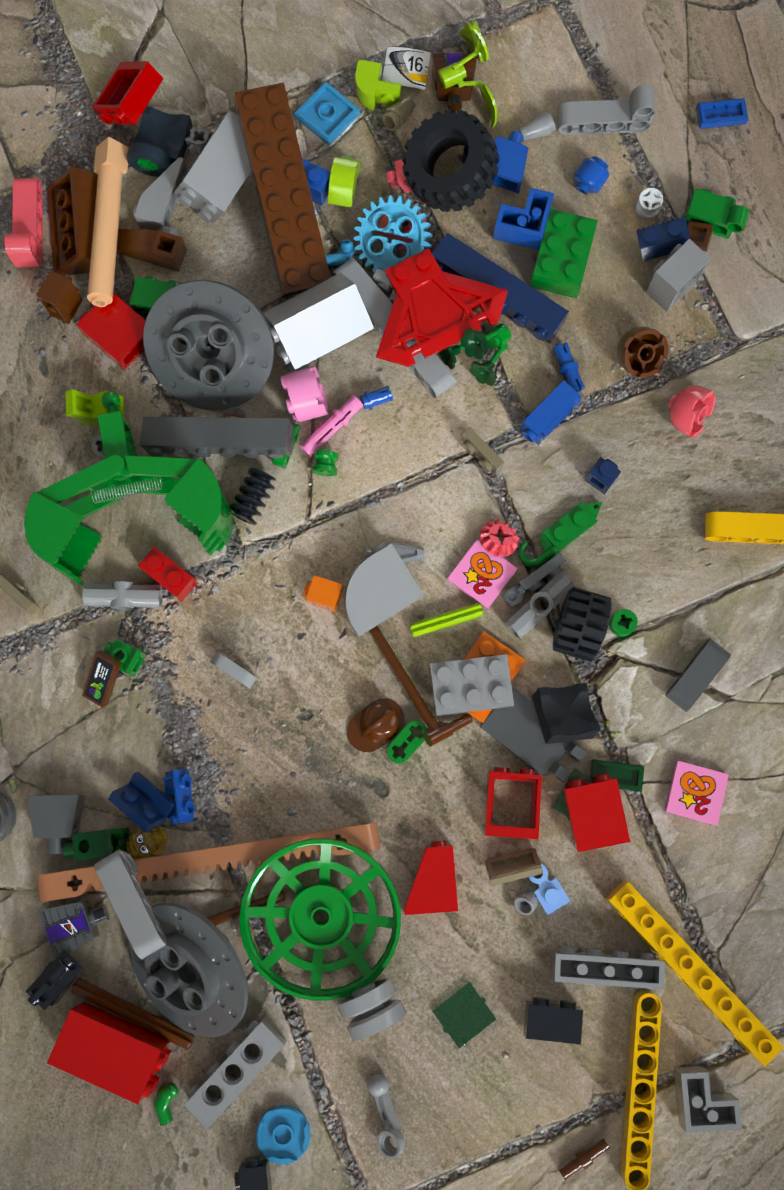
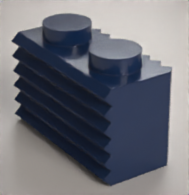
M684 216L681 218L677 217L676 220L672 218L671 221L667 220L666 223L662 221L661 224H653L651 227L638 228L636 231L643 262L669 255L679 243L683 245L690 239Z

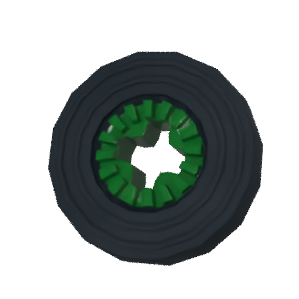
M134 143L128 149L127 162L131 167L143 174L159 177L171 165V159L168 154L154 145Z

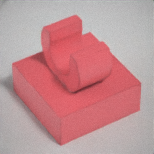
M400 159L395 161L396 170L386 173L387 183H391L392 189L401 187L405 193H409L414 190L406 181L407 178L403 174L402 169L405 164Z

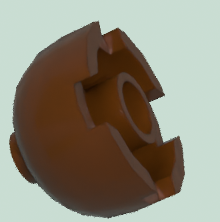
M645 326L635 327L626 332L620 339L617 346L618 361L631 375L639 378L651 377L660 371L658 368L664 358L667 359L669 346L667 339L658 330Z

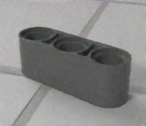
M711 638L708 639L665 696L687 712L722 669L731 654Z

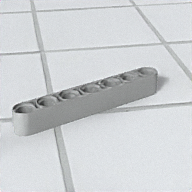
M351 258L334 270L332 275L335 276L342 273L355 283L373 327L383 336L393 304L358 262ZM413 340L407 343V346L410 347L416 343ZM421 353L413 356L416 364L408 368L434 398L439 397L456 383L451 372L436 354L426 359Z

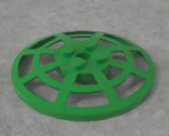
M310 838L296 841L282 847L269 856L257 868L250 879L243 895L240 909V932L243 945L257 971L270 984L284 993L312 1001H330L351 995L357 989L372 983L384 971L393 957L401 929V908L398 894L391 878L382 865L359 847L345 841L330 838ZM321 845L320 860L305 862L290 870L279 860L285 854L299 848ZM332 846L355 853L366 860L372 867L362 875H359L351 868L331 861ZM271 867L281 878L273 887L267 901V906H250L257 883L264 872ZM320 868L319 883L304 887L295 877L306 870ZM330 869L345 874L353 882L343 890L329 884ZM377 876L382 878L389 892L393 917L377 915L375 899L367 885ZM287 883L297 894L291 907L275 906L280 891ZM360 889L367 900L369 914L353 912L349 898ZM319 909L325 910L329 915V919L323 923L318 922L314 918V913ZM249 918H266L267 932L275 949L264 959L258 953L252 940ZM274 918H289L293 933L283 942L276 931ZM352 923L368 925L366 934L357 948L347 937ZM376 926L392 929L386 950L379 961L371 968L362 954L370 945ZM300 941L302 944L314 949L313 961L310 962L299 958L290 949ZM339 944L347 953V956L342 959L323 963L324 949H329ZM284 957L294 966L312 971L310 988L288 982L277 975L271 967ZM354 962L363 975L356 981L344 986L321 989L322 972L339 970Z

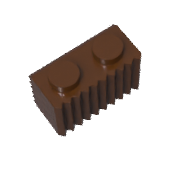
M49 271L46 280H43L44 284H41L42 288H39V292L36 295L51 317L70 324L83 299L78 293L79 289L73 285L70 276L63 272L57 274Z

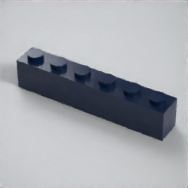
M449 233L444 236L432 253L443 272L508 290L501 315L505 314L517 326L527 328L537 339L551 343L565 323L569 313L568 310Z

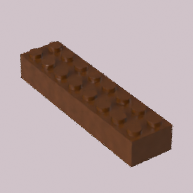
M283 82L235 92L234 103L281 294L282 297L300 294L331 277L285 85Z

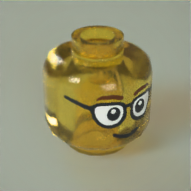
M159 826L148 832H144L138 827L129 834V839L126 842L128 852L131 857L138 860L158 857L166 850L168 835Z

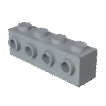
M559 946V951L552 950L551 979L554 982L664 990L665 961L656 958V953L640 952L639 956H629V951L613 950V954H602V949L586 948L585 953L575 952V947Z

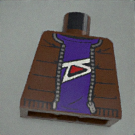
M432 53V75L437 99L439 101H448V109H454V111L461 110L462 101L471 100L473 86L459 88L458 84L445 89L440 80L438 70L455 62L458 63L471 53ZM477 55L463 64L467 74L463 81H474Z

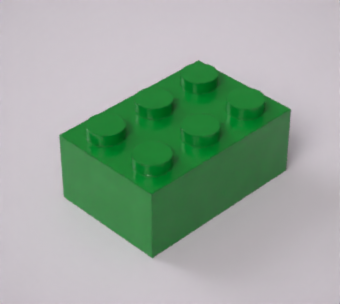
M550 209L530 286L577 299L598 220Z

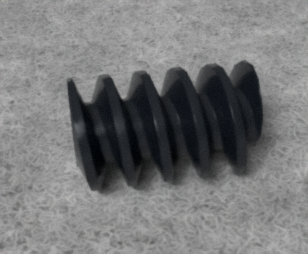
M249 468L248 474L251 477L244 478V483L247 486H240L239 491L242 495H235L237 503H232L230 508L233 511L231 514L239 520L251 525H257V522L252 517L253 515L261 517L262 514L257 510V507H266V504L261 499H270L271 496L266 492V489L274 490L275 487L270 481H276V479L262 470Z

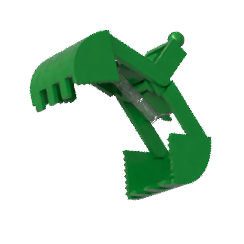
M113 391L104 393L101 398L102 405L107 409L108 413L97 415L103 444L101 447L104 450L102 454L105 456V459L38 492H33L25 513V535L33 552L61 574L82 586L85 582L79 577L82 576L85 566L89 565L88 560H91V555L95 554V549L101 543L102 536L80 525L79 522H82L84 517L125 498V496L128 497L129 493L130 496L132 495L131 493L135 496L136 494L167 495L164 498L167 506H171L172 510L177 511V514H182L177 522L183 524L184 528H188L189 532L198 535V541L210 556L214 551L220 552L224 548L233 531V515L231 514L230 504L209 467L199 458L138 456L137 448L134 446L135 442L131 426L122 412L118 411L120 398ZM90 491L91 493L64 507L59 505V503L82 492Z

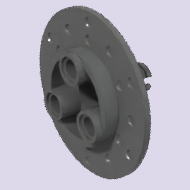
M211 280L187 281L166 291L154 303L148 313L143 334L147 361L159 382L181 401L202 409L225 410L240 406L251 400L267 382L274 363L272 332L260 309L239 290L224 283ZM178 338L184 339L187 343V346L182 345L179 342ZM210 369L216 370L219 376L212 374Z
M160 903L152 906L151 908L166 937L167 945L144 959H140L130 943L131 960L141 987L153 1005L179 1028L202 1037H218L227 1034L240 1023L248 1003V986L244 969L228 937L205 916L189 907L176 903Z

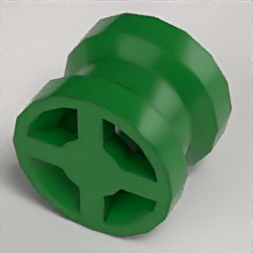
M329 450L315 451L314 459L316 464L313 466L312 472L321 476L337 475L335 464L339 459V454Z
M621 609L611 617L609 628L615 636L626 637L637 628L638 620L635 613L631 610Z

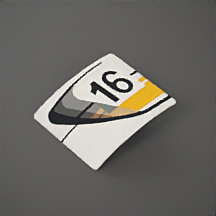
M388 47L382 81L425 90L431 53L412 48Z

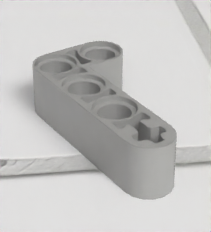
M649 85L636 87L633 89L628 100L564 102L557 107L558 131L563 135L638 133L646 131L650 128L655 115L654 89Z
M117 850L95 863L96 873L137 956L140 959H144L167 945L166 937L136 878L139 870L132 857L122 850Z

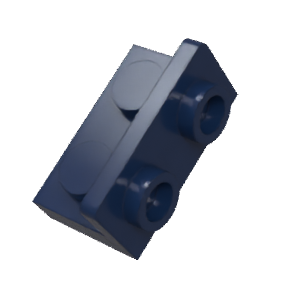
M140 772L134 773L127 785L112 791L108 798L112 804L144 832H148L163 824L175 805L167 795Z

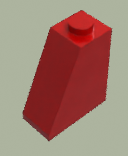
M447 840L431 841V847L425 848L404 907L405 915L458 911L453 845H447Z

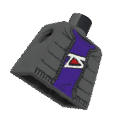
M88 900L39 911L55 959L64 949L70 954L98 937L100 934L97 924L109 920V914L105 905L91 909Z

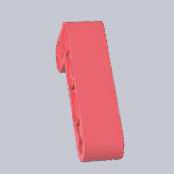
M17 178L13 180L12 234H6L4 241L6 253L16 268L42 266L43 189L40 178Z

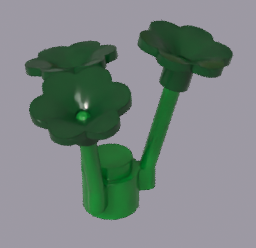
M501 323L485 333L469 328L465 331V336L461 338V345L450 346L440 351L439 354L443 363L446 366L448 365L450 369H454L457 362L455 356L460 354L463 349H465V354L468 357L474 356L476 359H481L484 357L485 351L488 350L489 346L491 348H498L489 361L485 363L474 361L470 368V373L476 377L479 383L493 386L497 375L492 369L501 353L508 348L507 342L511 339V332L506 325Z

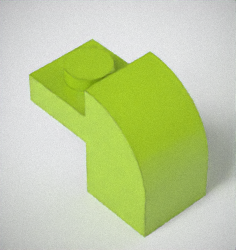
M358 59L355 73L356 94L359 101L366 108L375 111L377 102L391 106L401 100V84L381 81L382 63Z
M350 156L334 157L330 174L328 204L352 207L356 194L357 177L361 169V161L355 160V158Z
M73 389L66 391V416L78 419V424L99 425L97 415L108 413L101 402L103 394L108 391L105 390L94 395ZM119 395L120 405L117 409L124 415V396Z

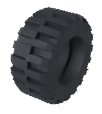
M454 109L445 110L444 114H441L439 111L432 114L433 117L431 119L425 118L421 121L422 125L418 129L415 127L412 131L411 140L407 139L404 146L407 152H403L402 162L405 164L402 167L403 174L406 176L409 186L429 207L433 209L439 208L442 212H449L450 208L456 212L461 211L462 206L466 205L468 208L473 206L477 198L481 200L486 195L484 192L487 188L491 189L494 184L492 178L497 176L499 170L496 165L499 163V154L496 151L497 146L484 124L473 114H468L467 111L458 110L456 113ZM459 145L469 147L467 159L457 172L447 177L433 176L435 163L443 152Z

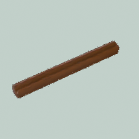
M77 978L72 986L71 992L184 1049H189L194 1041V1034L81 978Z

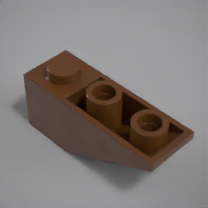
M118 229L116 253L178 272L180 271L187 252L182 237L160 230Z

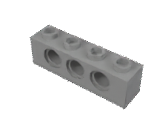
M265 1018L260 1023L254 1020L244 1031L247 1037L240 1044L235 1041L225 1052L228 1057L221 1064L216 1061L205 1073L208 1079L202 1085L197 1082L187 1092L186 1095L189 1099L184 1106L206 1129L213 1124L285 1046L287 1040ZM250 1043L258 1045L260 1055H249L247 1045ZM236 1064L239 1066L241 1075L238 1077L231 1076L228 1073V1065ZM217 1085L221 1089L222 1095L217 1098L211 1096L208 1090L209 1086Z

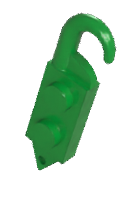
M581 502L545 530L540 536V544L544 552L535 559H529L525 555V548L528 542L524 541L518 550L520 561L525 566L531 568L545 564L598 522L596 518L602 502L589 504Z

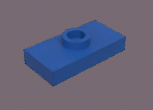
M745 98L702 102L696 106L699 129L747 124L748 121Z

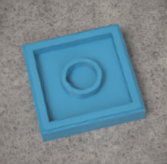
M325 81L294 113V117L330 146L361 114V111Z

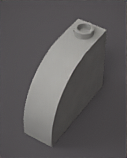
M384 542L372 548V555L356 566L347 581L344 592V609L347 619L357 636H361L424 596L392 543L385 546Z

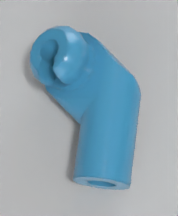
M342 240L340 243L341 247L336 254L325 255L328 267L340 266L353 256L355 248L351 240Z

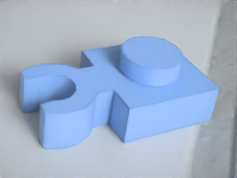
M541 864L543 874L539 878L534 876L528 878L539 886L533 893L546 914L549 915L570 902L555 877L550 881L547 879V868Z

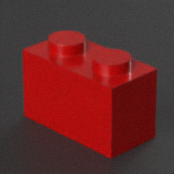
M153 547L138 564V567L181 602L198 584L190 574L156 547Z

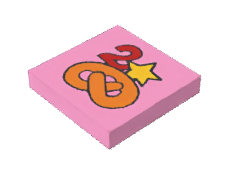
M477 539L447 580L488 610L517 572L518 568L503 557L487 552Z
M676 761L664 812L718 826L729 774Z

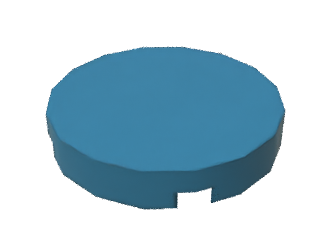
M279 1105L268 1110L260 1119L256 1131L259 1150L270 1162L280 1165L290 1164L301 1157L307 1150L311 1137L310 1124L305 1114L298 1108L289 1105Z

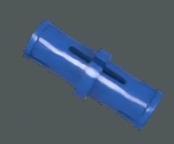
M562 343L555 346L553 351L560 365V374L564 375L566 383L576 392L584 390L585 386L578 372L579 365L577 362H574L568 343H563V346Z

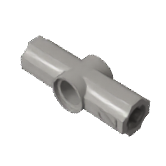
M560 571L539 592L534 594L505 625L516 637L522 639L566 597L572 587L576 586L566 574ZM543 600L547 605V609L545 611H538L534 606V601Z
M115 581L112 584H85L82 598L83 605L89 607H111L116 610H133L134 607L161 608L163 591L161 585H135L132 582Z

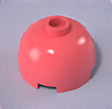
M696 385L686 387L677 395H673L668 405L673 426L693 438L698 436L704 429L700 425L705 416L710 417L713 412L716 395L712 394L714 391Z

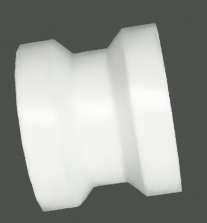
M647 188L641 192L636 204V212L640 217L652 219L658 214L663 203L661 192L655 188Z

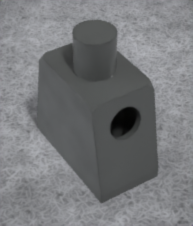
M84 795L28 796L33 837L47 838V854H63L64 838L78 834Z

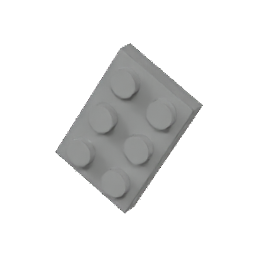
M507 654L430 664L436 716L514 707Z

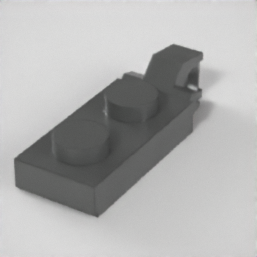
M557 554L502 594V597L510 607L523 601L525 590L528 589L531 593L542 585L540 580L547 574L550 578L563 570L560 565L566 560L562 554Z

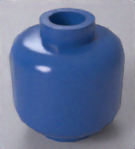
M596 156L585 158L573 176L577 183L576 188L585 195H588L589 192L598 193L609 178V171L607 169L609 166L607 163Z

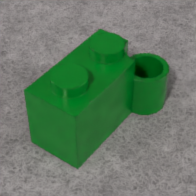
M696 188L690 199L685 218L687 227L689 221L712 224L714 226L712 234L729 239L732 232L741 233L745 230L750 211L744 206L736 205V200L733 197L721 196L706 189L700 190Z
M145 276L144 278L136 277L130 305L137 314L148 316L154 303L166 291L181 283L175 280H169L168 282L159 281L151 276Z

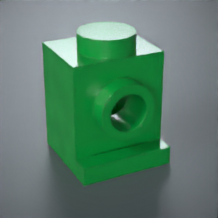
M117 639L113 643L109 642L103 652L117 659L120 651H123L125 655L122 660H119L122 662L119 670L135 677L146 654Z

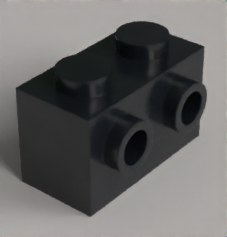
M533 997V1001H526L523 1032L526 1039L581 1045L583 1009L580 1006H576L577 1002L560 1000V1004L549 1003L550 999L543 997Z

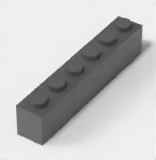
M143 417L140 446L152 456H163V453H172V455L178 457H185L187 454L210 457L211 454H220L222 457L232 458L235 457V454H243L249 458H258L259 455L283 458V455H292L294 426L288 418Z

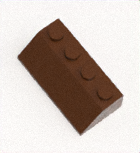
M73 166L47 187L53 271L57 274L63 272L67 275L89 273L98 176L95 173Z

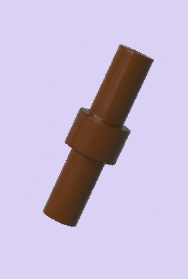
M603 1138L588 1150L582 1149L575 1154L576 1158L559 1169V1172L564 1180H566L580 1169L584 1168L586 1170L593 1165V1160L610 1149V1147Z

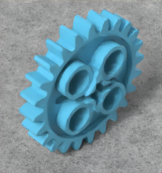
M389 195L387 203L382 197L379 198L380 205L370 202L372 210L369 211L364 208L363 211L366 217L357 218L362 223L361 227H354L356 231L360 232L359 236L353 237V240L360 242L355 247V250L363 251L359 259H368L365 267L369 268L374 265V273L377 268L385 271V269L424 251V247H431V244L426 242V238L432 237V234L425 231L431 224L428 222L423 223L427 215L425 213L418 215L421 207L416 205L412 208L413 201L410 199L404 204L402 196H399L396 202L392 195ZM388 216V225L385 228H380V218ZM411 221V231L404 234L402 231L403 223ZM375 230L387 234L394 233L400 237L411 238L413 242L407 243L396 239L390 240L386 237L373 235L372 232ZM382 240L383 249L381 252L376 253L374 251V244L376 241ZM405 245L407 249L406 255L403 258H398L396 254L397 249Z

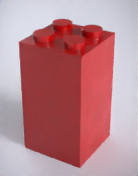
M83 1002L70 1009L47 1064L138 1105L144 1097L148 1099L151 1092L155 1091L160 1080V1076L157 1073L166 1065L172 1050L168 1049L171 1042L138 1025Z

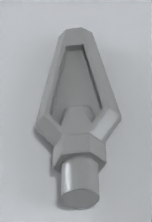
M396 542L388 543H392L404 563L424 559L423 547ZM366 549L367 558L372 555L371 549Z

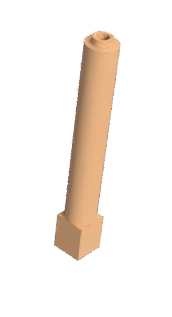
M107 137L96 147L94 172L98 174L87 299L97 307H105L113 301L122 176L128 170L127 153L129 147L111 137Z

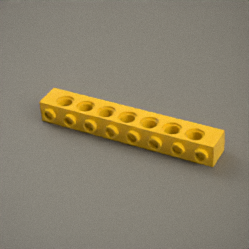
M623 880L604 898L656 955L665 961L669 969L757 1062L766 1067L784 1048L629 882Z

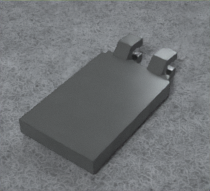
M512 687L514 707L494 709L480 728L540 775L545 774L548 776L551 773L564 783L571 773L557 762L564 753L580 762L586 755V752L574 744V741L545 744L534 703Z

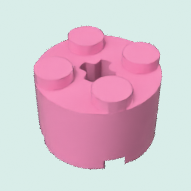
M316 366L281 376L283 389L287 391L289 399H286L289 413L293 415L295 422L328 415L327 399L323 385L320 384L319 380L317 381L320 375Z

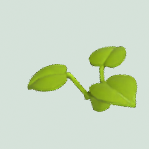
M473 19L471 24L470 22L465 23L464 28L459 34L474 52L458 63L455 62L438 70L445 89L458 84L459 88L464 86L479 87L491 118V129L496 125L498 114L490 89L482 81H463V78L467 77L463 64L476 55L479 63L483 62V60L484 62L489 60L485 39L480 32L476 20Z

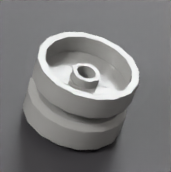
M391 977L357 989L336 1004L343 1018L357 1016L347 1026L352 1041L372 1036L406 1016L407 1012L401 1000L387 1001L396 992Z

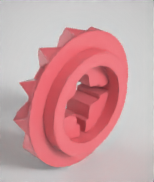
M499 519L495 522L489 520L479 533L481 545L492 555L505 557L511 555L518 547L519 537L516 535V529L509 527V522L504 524ZM497 532L501 534V537H504L502 543L496 536Z

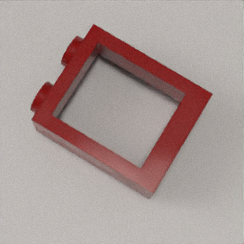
M148 61L120 62L92 108L99 114V119L108 125H135L164 78Z
M494 767V772H487L484 835L539 840L542 775H535L536 770L520 769L519 774L509 773L510 768ZM495 780L532 782L530 828L492 825Z

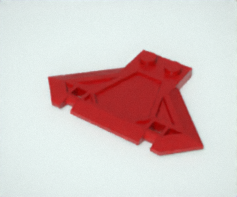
M429 248L385 269V275L393 287L396 296L376 358L410 367L416 364L413 356L421 353L426 359L460 342L461 338L465 336L467 329L472 328L475 331H482L479 323L485 320L491 326L498 323L508 290L443 272ZM480 307L481 311L474 314L473 310ZM414 340L416 344L408 347L407 343Z

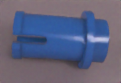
M385 386L369 393L364 391V394L360 395V400L364 409L369 408V410H373L374 406L393 401V396L389 386Z

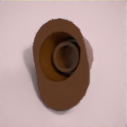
M378 699L370 703L349 722L347 737L350 744L362 752H373L381 748L402 730L405 722L404 713L401 707L390 699Z

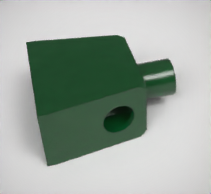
M129 827L73 834L71 841L63 843L64 856H74L75 861L104 858L117 850L132 854Z

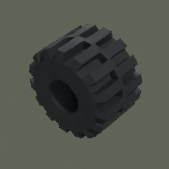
M572 587L565 597L552 642L553 651L592 662L597 656L608 630L612 609L611 598Z

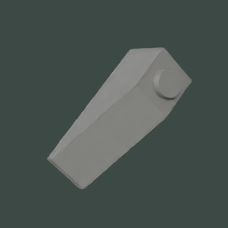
M179 157L141 194L139 202L135 203L133 216L140 228L159 230L161 226L169 227L177 203V196L173 193L187 173L183 158Z

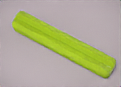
M480 603L468 605L410 624V631L413 637L424 635L482 617L483 609Z

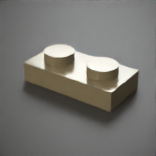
M471 427L467 428L462 433L461 441L463 442V448L472 455L474 453L479 459V464L485 471H491L496 475L502 470L504 461Z

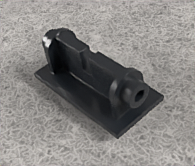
M64 949L25 991L30 996L28 998L29 1003L33 1006L38 1004L43 1010H46L84 968Z

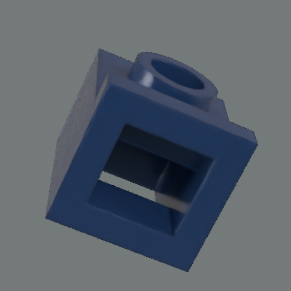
M600 457L588 473L585 481L605 495L621 471L613 461Z

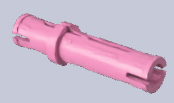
M352 395L338 410L334 409L332 411L333 415L306 441L300 444V448L311 457L342 426L349 424L348 420L364 407L357 397Z

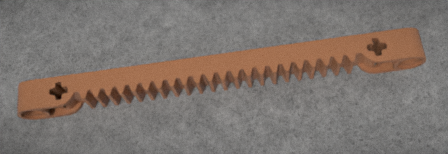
M377 823L134 860L139 870L136 878L139 883H144L146 880L148 882L156 881L157 877L159 880L167 879V876L170 879L176 878L178 873L180 877L188 876V872L191 875L198 874L199 870L203 874L207 873L209 868L212 872L219 871L220 866L222 870H227L230 864L233 869L239 868L240 863L247 867L250 866L251 860L254 865H259L261 859L265 861L282 847L296 841L310 838L336 839L337 834H340L343 839L346 838L347 843L355 845L365 852L380 849ZM321 845L299 848L285 854L284 858L291 860L293 853L297 859L302 858L303 851L307 857H311L313 849L319 856L321 855ZM332 846L331 853L334 855L353 854V852ZM94 866L37 875L39 902L81 896L89 893L93 886L95 890L104 889ZM82 879V885L74 886V880Z

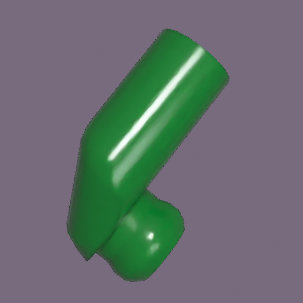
M173 1082L168 1085H162L154 1099V1107L160 1126L173 1121L169 1104L171 1099L178 1095V1087Z

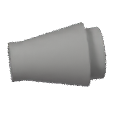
M550 112L540 113L519 128V132L524 136V142L549 136L551 132L556 130Z

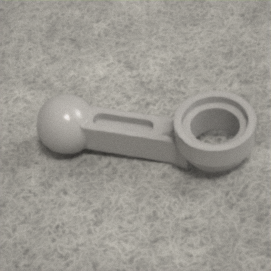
M374 1074L369 1078L367 1086L369 1092L374 1096L384 1126V1131L378 1135L377 1146L384 1157L395 1159L404 1151L405 1139L400 1132L402 1127L398 1122L388 1092L389 1081L383 1074ZM389 1136L394 1138L397 1148L390 1143Z

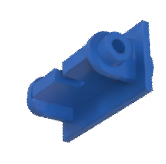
M189 770L165 772L166 777L163 778L165 795H174V800L172 801L175 803L168 816V820H171V825L194 822L195 807L192 802V781L189 776Z

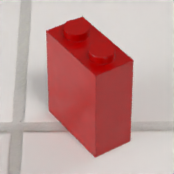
M114 293L111 304L105 307L94 306L89 312H85L76 324L88 340L123 370L144 351L143 334L146 321Z
M609 773L593 776L594 780L586 782L583 781V778L567 781L568 785L562 786L577 852L630 842L618 781L614 776L610 777Z

